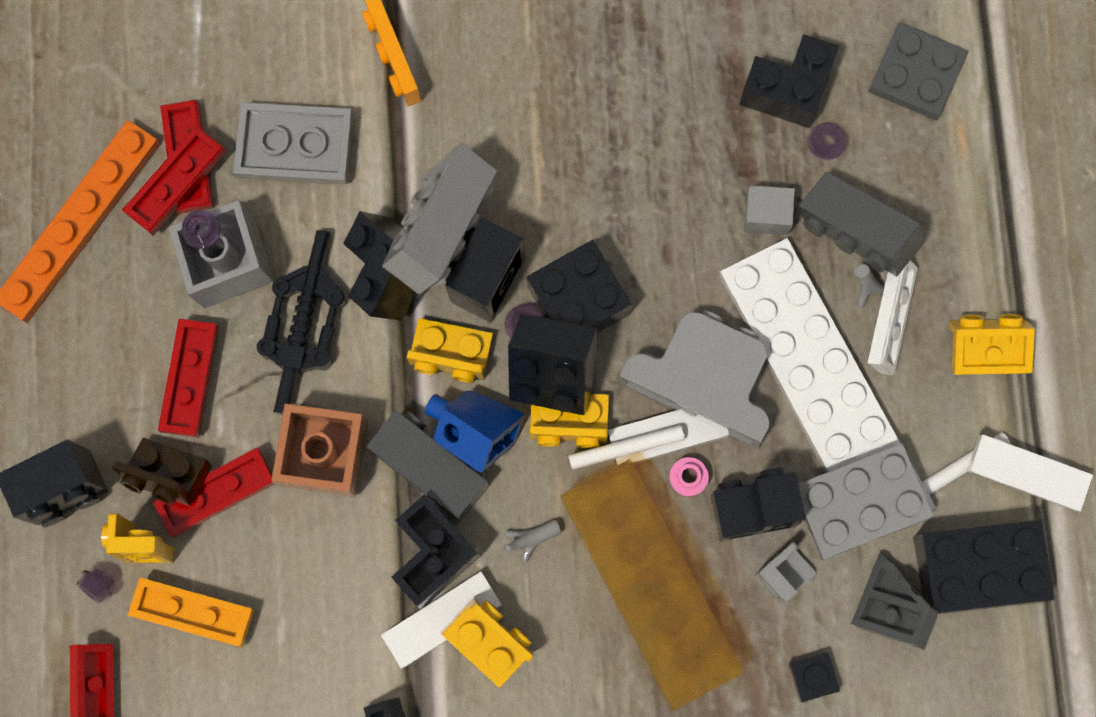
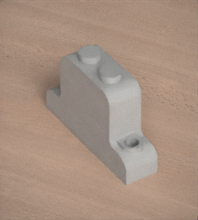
M703 311V314L692 312L686 314L681 319L662 358L659 359L645 352L628 358L619 375L620 385L675 411L682 409V411L691 416L698 414L728 428L730 437L756 449L760 447L769 428V418L766 414V409L749 401V395L765 363L767 350L764 344L758 340L759 336L756 333L743 327L735 330L723 324L724 320L712 312Z

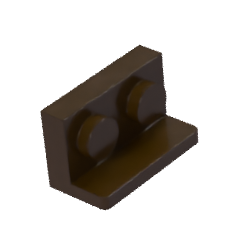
M142 438L129 463L124 464L116 461L112 469L122 478L120 484L132 492L141 494L143 490H146L166 504L173 505L177 501L190 506L212 465L205 458Z

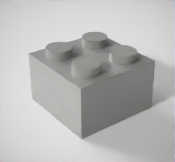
M240 200L168 227L188 296L203 308L274 282L255 217Z

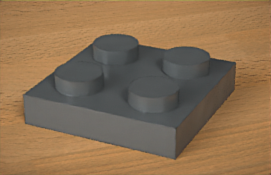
M898 23L868 92L937 121L967 51Z

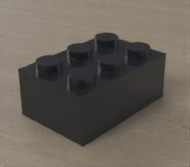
M1042 520L922 533L913 538L922 595L939 614L1043 603L1055 600Z

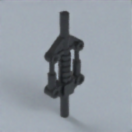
M316 230L308 266H303L273 282L272 291L276 298L272 314L268 315L263 338L257 343L256 349L264 359L271 360L283 370L273 410L274 413L283 415L284 405L291 404L298 373L304 374L316 369L327 370L332 365L330 352L336 331L334 323L337 310L345 305L346 298L340 288L323 270L331 233L324 230ZM300 293L301 295L297 297L296 301L299 305H296L294 310L296 315H293L292 318L294 325L290 326L289 331L292 334L288 335L287 339L289 344L279 343L277 338L282 321L280 313L283 301L294 294ZM321 297L330 306L326 324L322 326L317 349L304 348V346L308 345L306 337L310 336L311 330L309 327L313 323L311 317H314L316 311L313 307H316L318 302L315 298Z

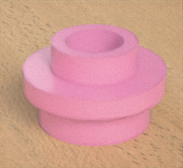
M686 457L678 460L672 466L669 479L672 488L678 494L691 497L700 494L705 489L709 475L706 466L700 460ZM685 470L694 471L697 476L696 481L686 483L682 479V473Z

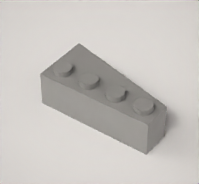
M462 142L422 176L419 184L423 187L414 194L411 200L414 206L404 216L401 223L404 228L395 236L382 267L419 295L432 285L439 287L451 271V268L447 266L450 259L455 258L465 245L466 241L462 238L464 233L473 227L480 216L476 211L478 206H481L489 198L494 189L490 184L497 170Z

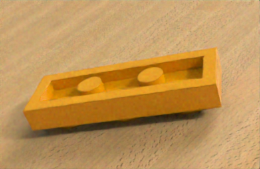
M365 0L368 10L361 13L369 33L377 31L381 42L376 43L375 47L382 64L390 63L394 72L388 78L396 98L403 95L408 107L421 102L417 85L382 1Z
M139 577L128 616L243 647L255 609Z

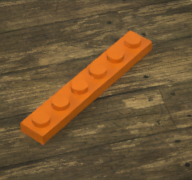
M129 120L124 123L0 289V305L25 323L29 322L159 147L160 142L155 137Z

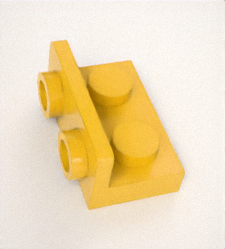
M967 314L960 316V320L949 321V329L953 333L951 371L955 375L1032 373L1035 328L1027 320L1023 319V316L1018 314H1001L999 319L984 320V317L981 315Z
M418 318L411 351L408 350L406 358L409 364L414 366V371L434 376L438 370L452 373L451 378L454 380L474 383L475 378L484 380L494 336L490 332Z
M592 394L585 415L531 405L530 440H537V445L544 447L560 446V441H576V447L597 448L599 447V442L607 443L609 395Z
M109 513L108 524L103 525L101 532L102 546L106 548L107 554L125 563H173L174 548L163 542L162 537L153 536L152 531L136 530V524L118 513Z
M473 597L442 630L441 634L500 688L525 660L528 663L532 660L534 656L528 648L532 642L517 627L509 631L499 621L503 615L488 600L480 604Z

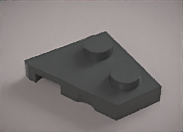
M879 554L851 624L859 629L925 650L939 612L892 560Z

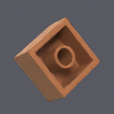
M285 404L271 481L279 487L356 497L368 421L362 414Z

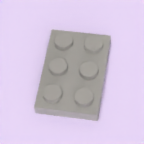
M241 102L233 168L234 176L245 179L347 185L353 124L352 109Z
M903 443L798 484L806 517L805 522L822 561L934 517Z

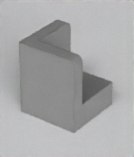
M750 186L748 189L744 232L789 235L793 226L795 188Z
M795 542L788 545L755 575L781 605L788 602L816 574L815 570L797 552L799 547Z

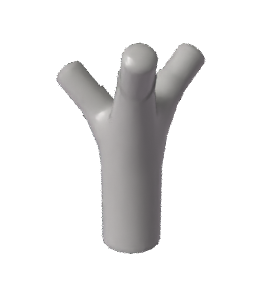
M866 264L858 265L854 271L860 283V296L857 305L863 307L871 293L875 292L883 295L884 286L874 278Z
M554 519L528 531L506 530L505 536L515 539V541L506 544L505 550L510 552L524 548L521 560L527 562L531 552L537 545L561 534L559 525Z

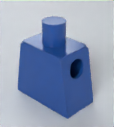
M465 391L452 402L438 394H434L425 408L426 415L439 421L434 434L435 442L480 473L485 471L514 446L525 416L524 413L473 391Z

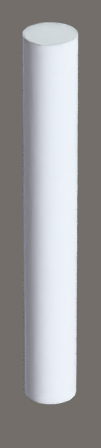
M681 425L570 454L568 458L571 469L575 470L683 441L685 438Z
M1003 432L993 437L1010 444L1009 439ZM974 450L922 481L929 496L967 473Z

